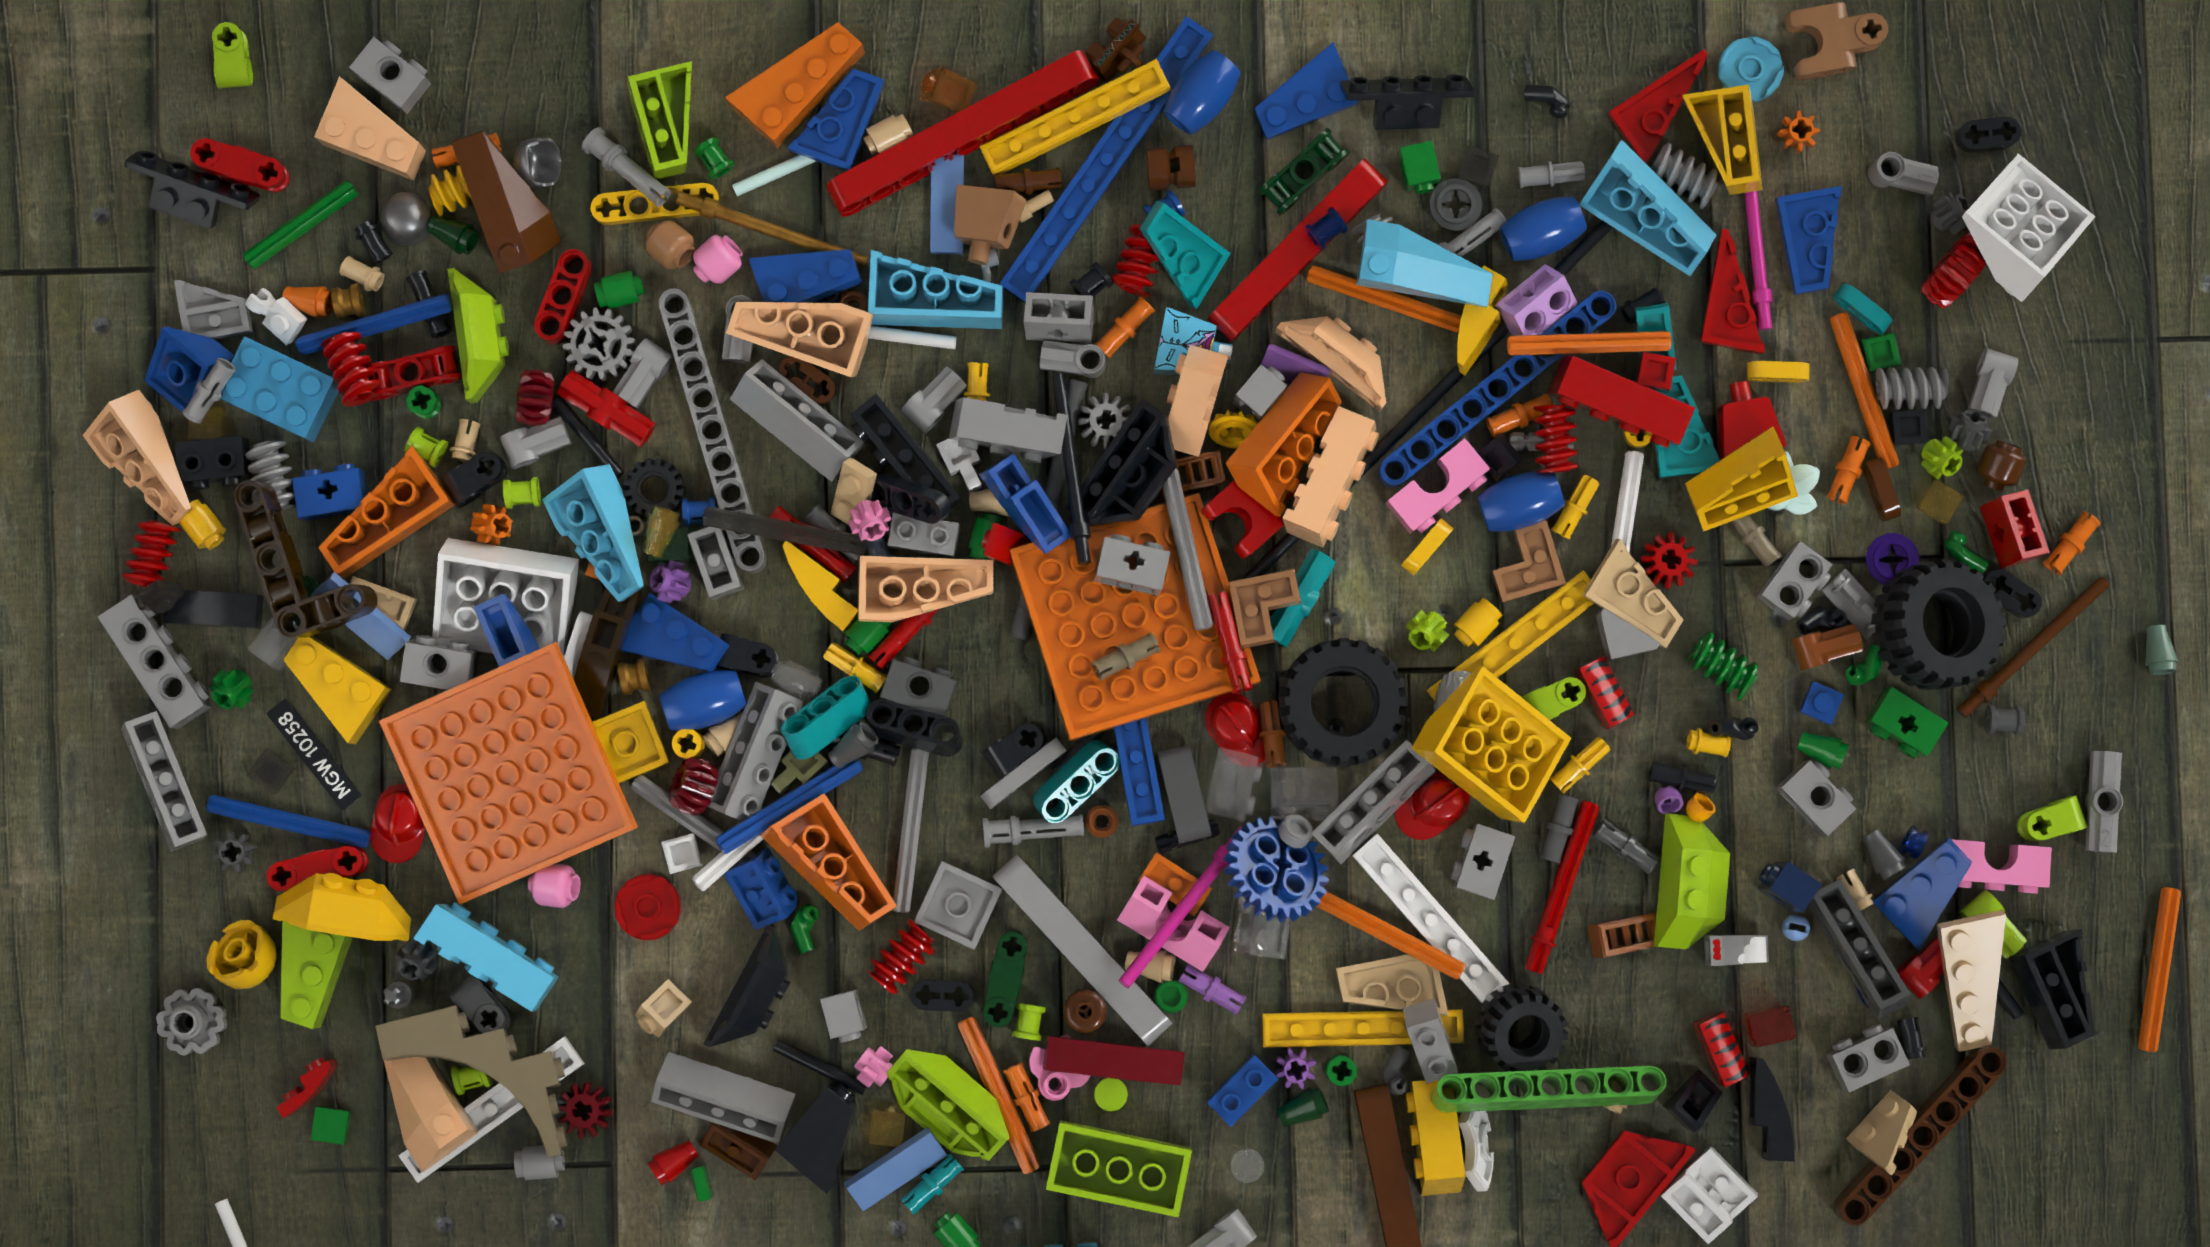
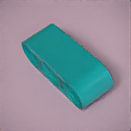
M847 676L840 679L782 724L781 732L796 759L801 760L812 757L866 716L867 708L871 701L861 680L857 676Z
M1092 740L1087 743L1036 791L1033 798L1036 810L1051 823L1064 821L1115 774L1120 764L1118 754L1102 740ZM1106 752L1105 760L1100 764H1095L1097 756ZM1082 775L1079 785L1071 787V781L1076 776ZM1058 798L1056 806L1046 810L1047 803L1052 799Z

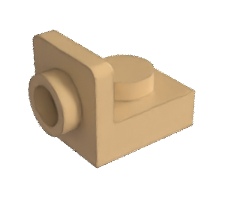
M667 979L639 1007L635 1016L638 1018V1024L645 1032L653 1033L659 1038L691 1005L692 1001Z

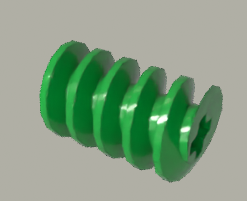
M1708 632L1697 641L1684 664L1690 659H1694L1692 668L1694 672L1704 666L1703 678L1705 679L1716 674L1714 685L1717 687L1726 681L1728 684L1725 693L1727 694L1738 689L1739 692L1736 700L1739 702L1747 694L1758 677V674H1756L1758 663L1752 662L1745 667L1747 661L1745 654H1741L1734 659L1736 648L1730 647L1723 652L1725 641L1719 639L1712 644L1714 633Z

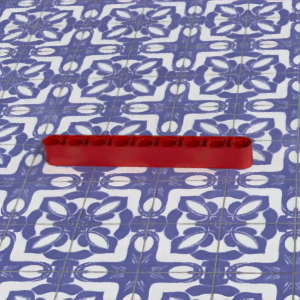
M1082 50L1074 51L834 177L827 183L826 190L840 216L848 217L930 175L931 171H933L932 167L936 165L934 161L938 158L944 157V161L947 159L952 161L954 155L966 156L979 149V146L1089 91L1097 85L1099 78Z

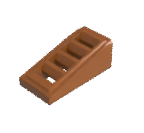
M1219 450L1202 453L1199 457L1193 455L1176 459L1177 467L1175 469L1178 472V467L1185 466L1188 484L1182 485L1183 492L1225 485L1226 479ZM1211 461L1214 478L1208 479L1205 462ZM1193 464H1198L1201 481L1195 482ZM1162 487L1159 491L1160 498L1165 497Z
M1657 912L1588 925L1593 957L1606 958L1655 947L1654 937ZM1641 922H1646L1649 937L1647 941H1644ZM1629 925H1632L1636 943H1632ZM1615 928H1619L1621 946H1618Z

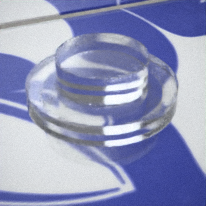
M1242 1149L1232 1157L1230 1166L1232 1174L1236 1179L1244 1183H1250L1260 1178L1264 1171V1161L1258 1152L1252 1149Z

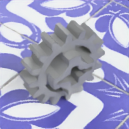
M598 308L593 309V316L591 317L584 311L581 312L582 321L580 323L575 320L570 321L575 328L574 331L564 332V335L570 339V343L564 344L563 349L572 352L566 358L569 364L578 362L574 370L580 374L586 369V377L590 380L593 379L595 373H598L602 381H606V373L608 372L614 377H618L617 368L621 366L628 369L629 366L624 360L626 357L631 358L634 353L629 349V346L635 345L636 340L627 337L633 331L630 325L621 327L625 319L621 315L613 319V312L610 309H607L604 316L601 315ZM596 324H608L614 327V329L611 328L605 331L599 329ZM585 330L586 335L584 342L578 345L579 338ZM593 333L605 341L603 343L605 349L603 350L606 356L597 348H594L596 346V338ZM621 344L619 354L614 359L615 347ZM595 358L601 360L603 365H591L585 362V360Z

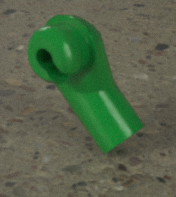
M1952 531L1949 538L1945 539V549L1957 561L1966 563L1970 569L1976 568L1983 574L1988 567V561L1964 547V544L1967 542L1966 535L1958 531Z
M1870 645L1864 662L1850 665L1846 668L1845 678L1849 684L1860 686L1878 677L1883 662L1877 653L1880 651L1879 646Z
M811 904L802 905L795 913L789 926L799 955L815 949L809 932L819 918V910Z

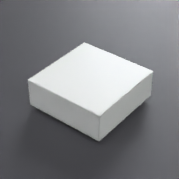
M694 833L661 842L670 874L703 865Z

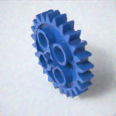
M1269 817L1265 822L1261 818H1257L1252 824L1248 822L1233 835V840L1226 846L1229 852L1223 857V860L1229 863V865L1223 871L1225 874L1233 875V878L1227 885L1237 886L1239 890L1234 894V897L1244 896L1246 900L1243 907L1247 908L1251 904L1255 906V916L1265 911L1267 921H1271L1277 914L1280 923H1283L1288 917L1294 922L1301 915L1303 917L1307 916L1312 909L1320 904V899L1327 892L1323 887L1329 882V879L1323 876V874L1329 867L1319 863L1325 854L1315 853L1314 849L1318 845L1317 841L1308 843L1303 848H1293L1284 843L1278 833L1279 825L1284 818L1277 825L1273 817Z

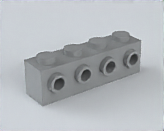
M763 359L743 375L730 397L732 402L831 482L840 475L843 462L850 457L854 459L864 444V441Z
M755 682L719 769L715 794L712 796L711 802L707 807L741 821L761 810L767 790L787 746V742L781 732V726L789 717L801 709L804 701Z
M668 1052L656 1079L651 1102L779 1144L789 1120L796 1094L716 1066H710L689 1059L686 1056Z

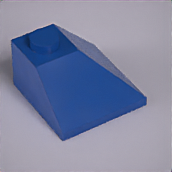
M164 327L161 329L144 381L182 412L196 393V385L200 380L206 378L216 363L217 358L226 359L231 363L234 355L214 338Z

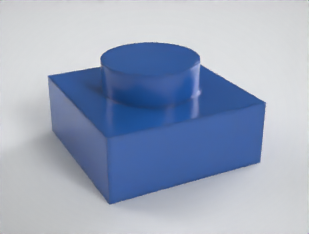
M1813 681L1809 685L1799 713L1824 724L1832 725L1844 694Z

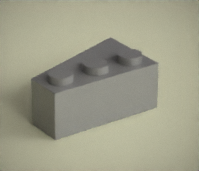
M963 397L955 402L949 439L958 441V447L977 450L978 445L989 447V453L1007 456L1010 452L1022 454L1021 459L1024 461L1041 463V458L1045 459L1061 454L1068 415L1057 413V416H1049L1036 413V409L1026 408L1025 411L1006 407L1005 404Z

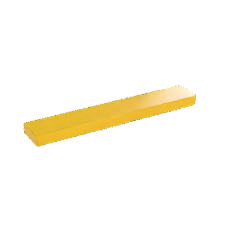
M1155 59L979 147L992 175H1001L1172 91L1158 60Z
M1584 570L1451 672L1462 670L1473 672L1478 666H1483L1497 678L1594 604L1582 596L1591 580ZM1441 679L1426 690L1434 702Z
M1447 1009L1449 1015H1441L1449 1041L1451 1044L1464 1043L1463 1009ZM1403 1010L1262 1013L1263 1048L1412 1044L1406 1028Z

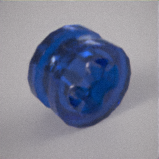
M1912 825L1902 840L1900 852L1903 854L1910 852L1911 857L1917 859L1927 843L1929 833L1925 830L1918 832L1917 827Z

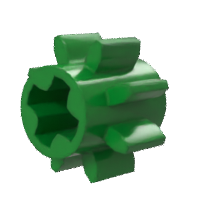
M222 669L212 679L214 683L210 686L212 690L211 696L219 707L232 709L236 705L239 709H242L251 700L250 695L254 692L251 688L252 682L243 671L231 669L227 673Z

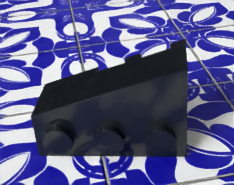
M2082 929L2065 930L2009 957L2049 1049H2066L2095 1035L2090 992L2087 993L2084 975L2087 967L2086 961H2083L2080 941L2083 939Z

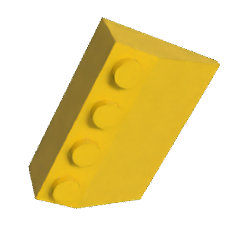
M1478 666L1430 716L1411 749L1500 819L1525 823L1569 744L1571 737L1485 667Z

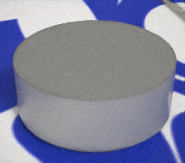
M1297 814L1287 815L1278 828L1282 841L1293 848L1305 847L1313 837L1311 834L1313 827L1310 822Z

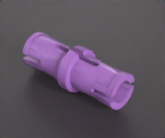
M1188 963L1184 972L1193 976L1195 980L1183 973L1178 982L1204 995L1203 999L1207 1002L1212 1000L1231 1011L1234 1015H1237L1241 1007L1229 999L1242 1005L1246 996L1220 983L1222 979L1217 976L1212 978Z

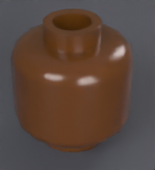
M1997 440L1996 444L1987 445L1977 468L1978 474L1986 479L1984 485L1999 491H2003L2005 486H2016L2026 464V457L2021 453L2022 448L2001 440Z
M1081 989L1072 993L1066 1000L1063 1009L1067 1024L1073 1030L1081 1033H1090L1099 1029L1105 1022L1107 1015L1104 999L1096 991L1090 989ZM1088 1005L1086 1009H1080L1081 1006ZM1091 1008L1092 1014L1089 1017L1087 1012ZM1079 1012L1084 1013L1085 1018L1081 1017Z

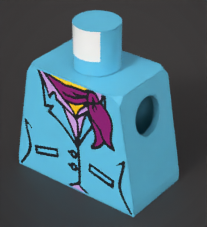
M1166 307L1154 374L1181 375L1175 373L1180 354L1187 355L1190 345L1228 355L1226 364H1229L1233 344L1214 341L1216 325Z

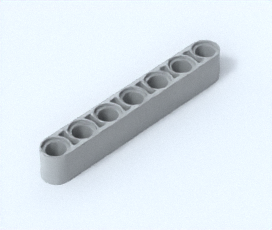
M1017 854L992 876L1147 1046L1151 1045L1173 1024L1135 982L1129 989L1119 983L1118 980L1125 972L1123 968Z

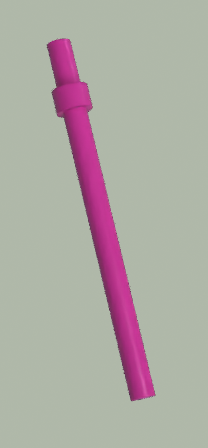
M1754 191L1744 193L1755 289L1751 291L1753 305L1757 307L1759 330L1763 331L1772 329L1770 303H1773L1772 290L1768 288L1758 193Z
M1232 837L1225 845H1220L1213 854L1214 860L1118 981L1125 988L1129 989L1224 867L1229 865V863L1223 860V857L1229 852L1226 846L1233 840Z

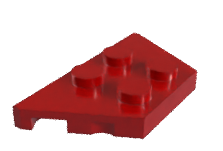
M1621 1131L1581 1180L1583 1189L1610 1247H1618L1694 1154L1696 1149L1685 1144L1630 1131Z

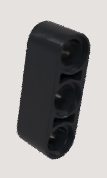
M884 699L872 702L867 708L866 716L869 725L880 739L945 757L957 754L962 748L963 740L958 724L949 717ZM882 715L891 716L886 723L880 724L876 722L877 718ZM912 724L922 725L921 729L917 732L907 731ZM943 733L954 734L948 741L938 740Z

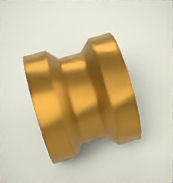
M358 283L351 284L348 289L342 290L339 287L331 289L332 304L339 321L346 320L349 315L355 314L358 317L366 315L365 300Z
M645 658L637 659L634 664L628 665L625 662L617 664L624 696L631 695L634 690L641 689L644 692L651 690L650 675Z

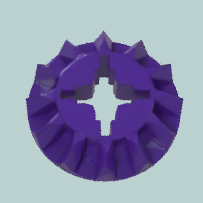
M1887 533L1877 537L1867 548L1865 563L1867 564L1869 575L1874 577L1880 584H1885L1888 580L1893 579L1894 574L1908 569L1910 566L1919 565V553L1914 543L1906 536L1898 533ZM1890 546L1894 556L1905 558V560L1894 565L1893 574L1888 563L1879 562V559L1889 555Z

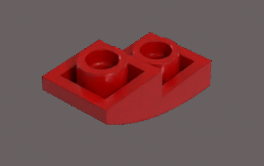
M993 523L991 530H987L983 538L982 548L985 549L983 555L1014 569L1010 549L1032 543V541L1015 530Z
M323 1057L305 1066L307 1073L299 1077L305 1090L298 1086L282 1096L285 1102L277 1106L282 1118L289 1117L302 1109L324 1088L338 1066L336 1059L325 1062Z

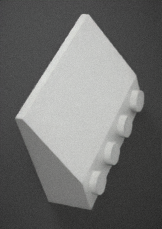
M2017 154L1964 213L1962 218L1995 281L2004 287L2007 293L2023 302L2092 222L2095 216L2020 154Z
M447 538L438 553L432 637L437 638L436 643L449 645L450 640L469 643L470 649L493 653L474 606L505 593L528 626L540 649L557 642L564 657L576 594L579 559Z

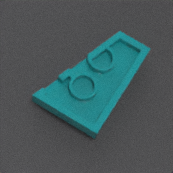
M1156 201L1139 229L1188 305L1197 309L1231 253L1165 203Z

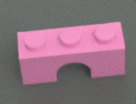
M1465 438L1436 462L1446 477V485L1441 492H1425L1413 480L1385 503L1409 534L1413 533L1416 529L1422 534L1436 522L1433 516L1443 508L1448 513L1462 501L1458 495L1469 488L1473 492L1487 481L1484 474L1490 470L1489 466Z
M1951 839L1972 861L1970 868L1958 886L1959 888H1972V882L1985 883V890L2005 891V885L2018 886L2017 892L2038 894V887L2049 888L2052 847L2010 845L2007 863L1997 870L1992 868L1985 859V842Z
M1143 876L1117 921L1150 940L1171 914L1167 902L1172 892ZM1201 910L1195 919L1183 920L1162 948L1203 972L1219 949L1230 927Z

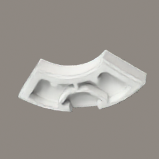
M1486 1111L1461 1112L1458 1123L1465 1142V1175L1477 1192L1487 1191L1491 1182L1494 1152H1489L1487 1132L1491 1131L1489 1118Z

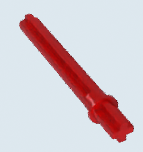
M1582 801L1572 828V836H1569L1535 936L1530 938L1533 940V944L1524 967L1526 970L1542 975L1551 948H1556L1557 944L1554 941L1599 811V806L1595 803Z

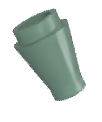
M2166 625L2147 627L2145 667L2149 668V674L2165 675L2176 672V664L2179 663V660L2167 633Z

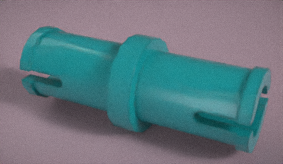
M948 1154V1157L929 1174L925 1172L921 1176L923 1180L900 1200L916 1215L936 1194L940 1196L944 1192L942 1189L964 1168L951 1154Z

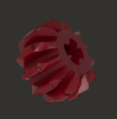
M536 369L524 370L521 373L515 409L517 422L536 426L546 424L549 421L554 378L551 373Z
M690 757L682 761L681 766L677 768L675 777L672 778L673 782L669 788L670 795L668 798L672 807L687 815L692 814L696 816L703 813L715 794V787L718 784V770L714 765L709 764V761L701 758Z
M591 1081L584 1083L583 1092L580 1086L574 1083L571 1085L573 1095L566 1091L560 1094L567 1104H558L559 1111H565L566 1115L559 1117L557 1122L559 1124L566 1121L570 1122L565 1130L567 1134H571L578 1127V1139L585 1138L587 1129L592 1137L598 1136L599 1133L596 1125L603 1129L609 1126V1123L602 1116L608 1117L614 1114V1110L604 1109L603 1106L612 1101L611 1096L605 1097L602 1100L599 1098L604 1091L603 1086H598L591 1093ZM580 1101L584 1105H591L592 1111L588 1113L591 1116L589 1119H587L585 1114H578L577 1109L582 1107L579 1105Z

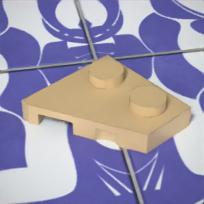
M1890 1090L1849 1134L1846 1140L1871 1161L1892 1175L1897 1167L1893 1163L1897 1149L1904 1148L1908 1138V1130L1913 1125L1917 1111L1910 1103Z

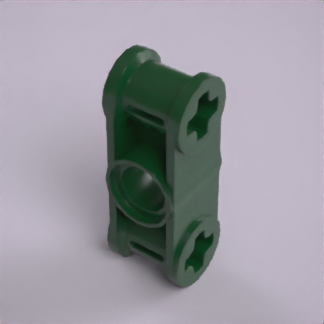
M1326 128L1316 136L1306 149L1280 172L1273 175L1258 190L1260 195H1266L1276 206L1279 216L1287 212L1305 192L1325 174L1336 168L1350 154L1347 148L1343 149L1331 136L1332 131L1329 128ZM1305 164L1310 166L1313 170V175L1308 179L1297 177L1295 169L1299 165Z
M1017 931L1006 932L999 938L994 961L991 963L983 1016L985 1021L995 1028L1004 1027L1011 1021L1014 1015L1016 1000L1020 994L1025 970L1024 962L1027 953V941ZM1011 937H1016L1017 944L1022 945V950L1015 951L1014 956L1008 955V949L1003 947V942H1009ZM997 1003H1002L1003 1010L1008 1011V1016H1002L1000 1021H995L994 1014L989 1013V1008H995Z

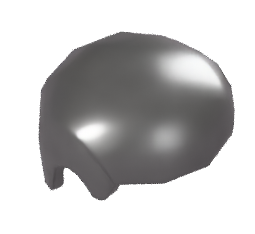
M550 138L524 140L516 149L513 167L530 187L552 186L557 182L561 173L562 160L559 148Z
M412 192L396 193L387 199L381 212L383 230L390 241L400 246H414L428 236L427 227L432 218L431 210L425 199Z

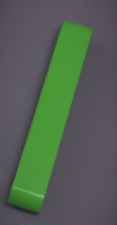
M1654 1066L1448 1074L1443 1076L1433 1089L1431 1100L1436 1109L1447 1113L1649 1104L1656 1100L1664 1091L1667 1080L1662 1070ZM1641 1079L1651 1081L1655 1090H1646L1642 1086ZM1608 1081L1618 1082L1622 1092L1612 1091ZM1575 1082L1584 1083L1588 1087L1589 1093H1580L1575 1087ZM1548 1083L1555 1088L1556 1095L1546 1094L1542 1089V1084ZM1508 1085L1519 1086L1523 1096L1517 1097L1512 1095ZM1475 1086L1485 1087L1489 1091L1490 1097L1482 1098L1478 1096ZM1448 1087L1453 1089L1457 1098L1453 1100L1446 1098L1442 1094V1088Z

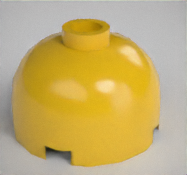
M240 920L228 925L222 930L225 935L219 943L214 940L209 948L207 969L219 982L234 989L253 988L262 983L275 966L277 959L275 943L265 929L250 920Z

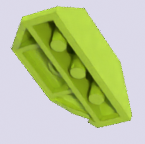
M449 268L447 271L465 399L471 404L478 403L506 366L504 356H509L508 340L506 336L502 337L500 324L505 323L502 304H497V301L490 294L455 268Z
M1665 813L1654 937L1655 947L1687 949L1725 920L1730 852L1703 822H1695L1687 815Z
M906 1049L887 1072L889 1080H892L893 1091L900 1109L922 1128L929 1127L937 1140L950 1152L970 1157H981L983 1160L990 1161L1010 1138L997 1099L946 1055Z

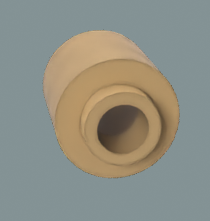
M901 114L897 117L892 115L867 128L868 136L863 139L873 156L914 136L904 115Z

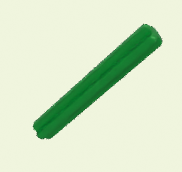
M345 180L244 252L243 257L253 269L259 267L357 197V190L350 181Z

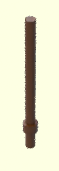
M2102 576L2098 578L1988 680L1983 679L1973 688L1974 693L1957 708V711L1964 718H1967L1983 702L1988 703L1998 694L1996 690L2110 587L2107 579Z

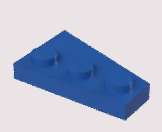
M850 249L748 258L763 302L813 303L863 283Z

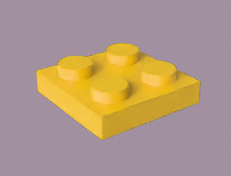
M646 701L592 722L619 784L671 763Z

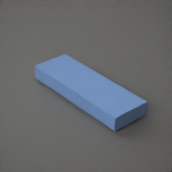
M954 155L952 161L950 159L944 161V157H940L934 161L936 165L932 167L933 171H931L930 253L964 255V243L957 239L954 234L957 184L964 185V155Z
M333 572L314 590L311 597L349 584ZM358 592L353 596V604L357 608L361 602V596ZM377 607L370 614L345 624L387 661L405 646V642L411 638L409 634Z
M927 1127L845 1181L844 1185L860 1208L865 1211L946 1157L947 1153L929 1127Z

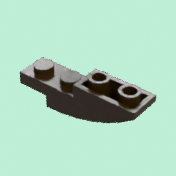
M605 588L598 610L595 609L574 676V682L590 717L600 719L618 669L617 664L621 660L620 652L641 595L640 590L624 601L618 602L609 590Z

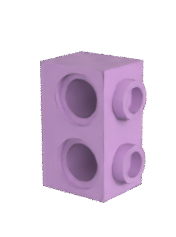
M1544 264L1495 305L1509 332L1516 336L1541 335L1556 321L1564 317L1578 302L1565 276Z

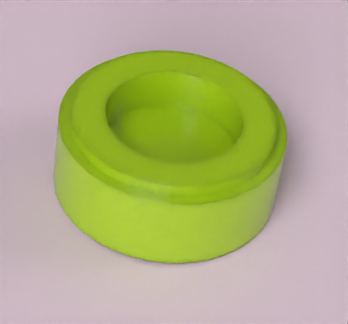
M1104 1078L1096 1085L1094 1097L1098 1106L1103 1110L1116 1111L1126 1103L1128 1092L1125 1084L1120 1079Z

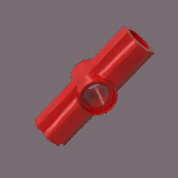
M571 370L565 376L557 391V394L563 399L585 411L586 416L609 431L613 429L640 448L649 440L657 425L650 418L628 406V402L605 387L600 388L574 370Z

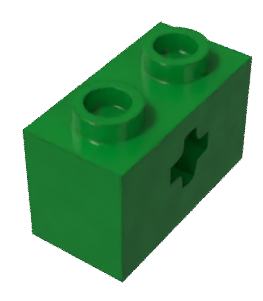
M1893 687L1883 690L1864 721L1871 726L1869 731L1873 735L1884 741H1887L1888 738L1899 744L1898 750L1913 759L1916 756L1927 757L1949 723ZM1908 719L1906 725L1911 729L1901 731L1902 724L1898 721Z

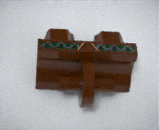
M1115 18L1106 30L1108 36L1113 39L1107 47L1098 41L1094 42L1086 51L1088 58L1094 64L1101 78L1107 82L1118 71L1124 74L1130 66L1134 69L1143 66L1138 57L1145 50L1141 44L1146 40V37L1140 31L1139 24L1132 19L1127 23L1119 18Z

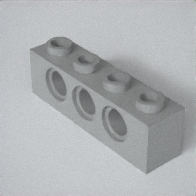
M130 595L99 615L98 619L168 726L180 729L212 707L207 700L210 694L201 681L195 682L189 673L192 670V666L182 653L177 654L171 643L174 642V639L170 632L163 625L159 627L153 618L156 615V611L146 598L141 599L138 596ZM143 624L146 628V635L141 641L137 642L134 639L133 631L136 626ZM160 651L164 656V663L160 668L154 669L151 659L156 652ZM179 679L182 683V691L178 696L173 697L170 694L169 686L172 681Z
M157 711L124 722L121 731L170 851L172 852L203 840L207 833Z
M1407 739L1311 833L1340 864L1357 850L1436 772L1428 761L1411 749L1413 745Z

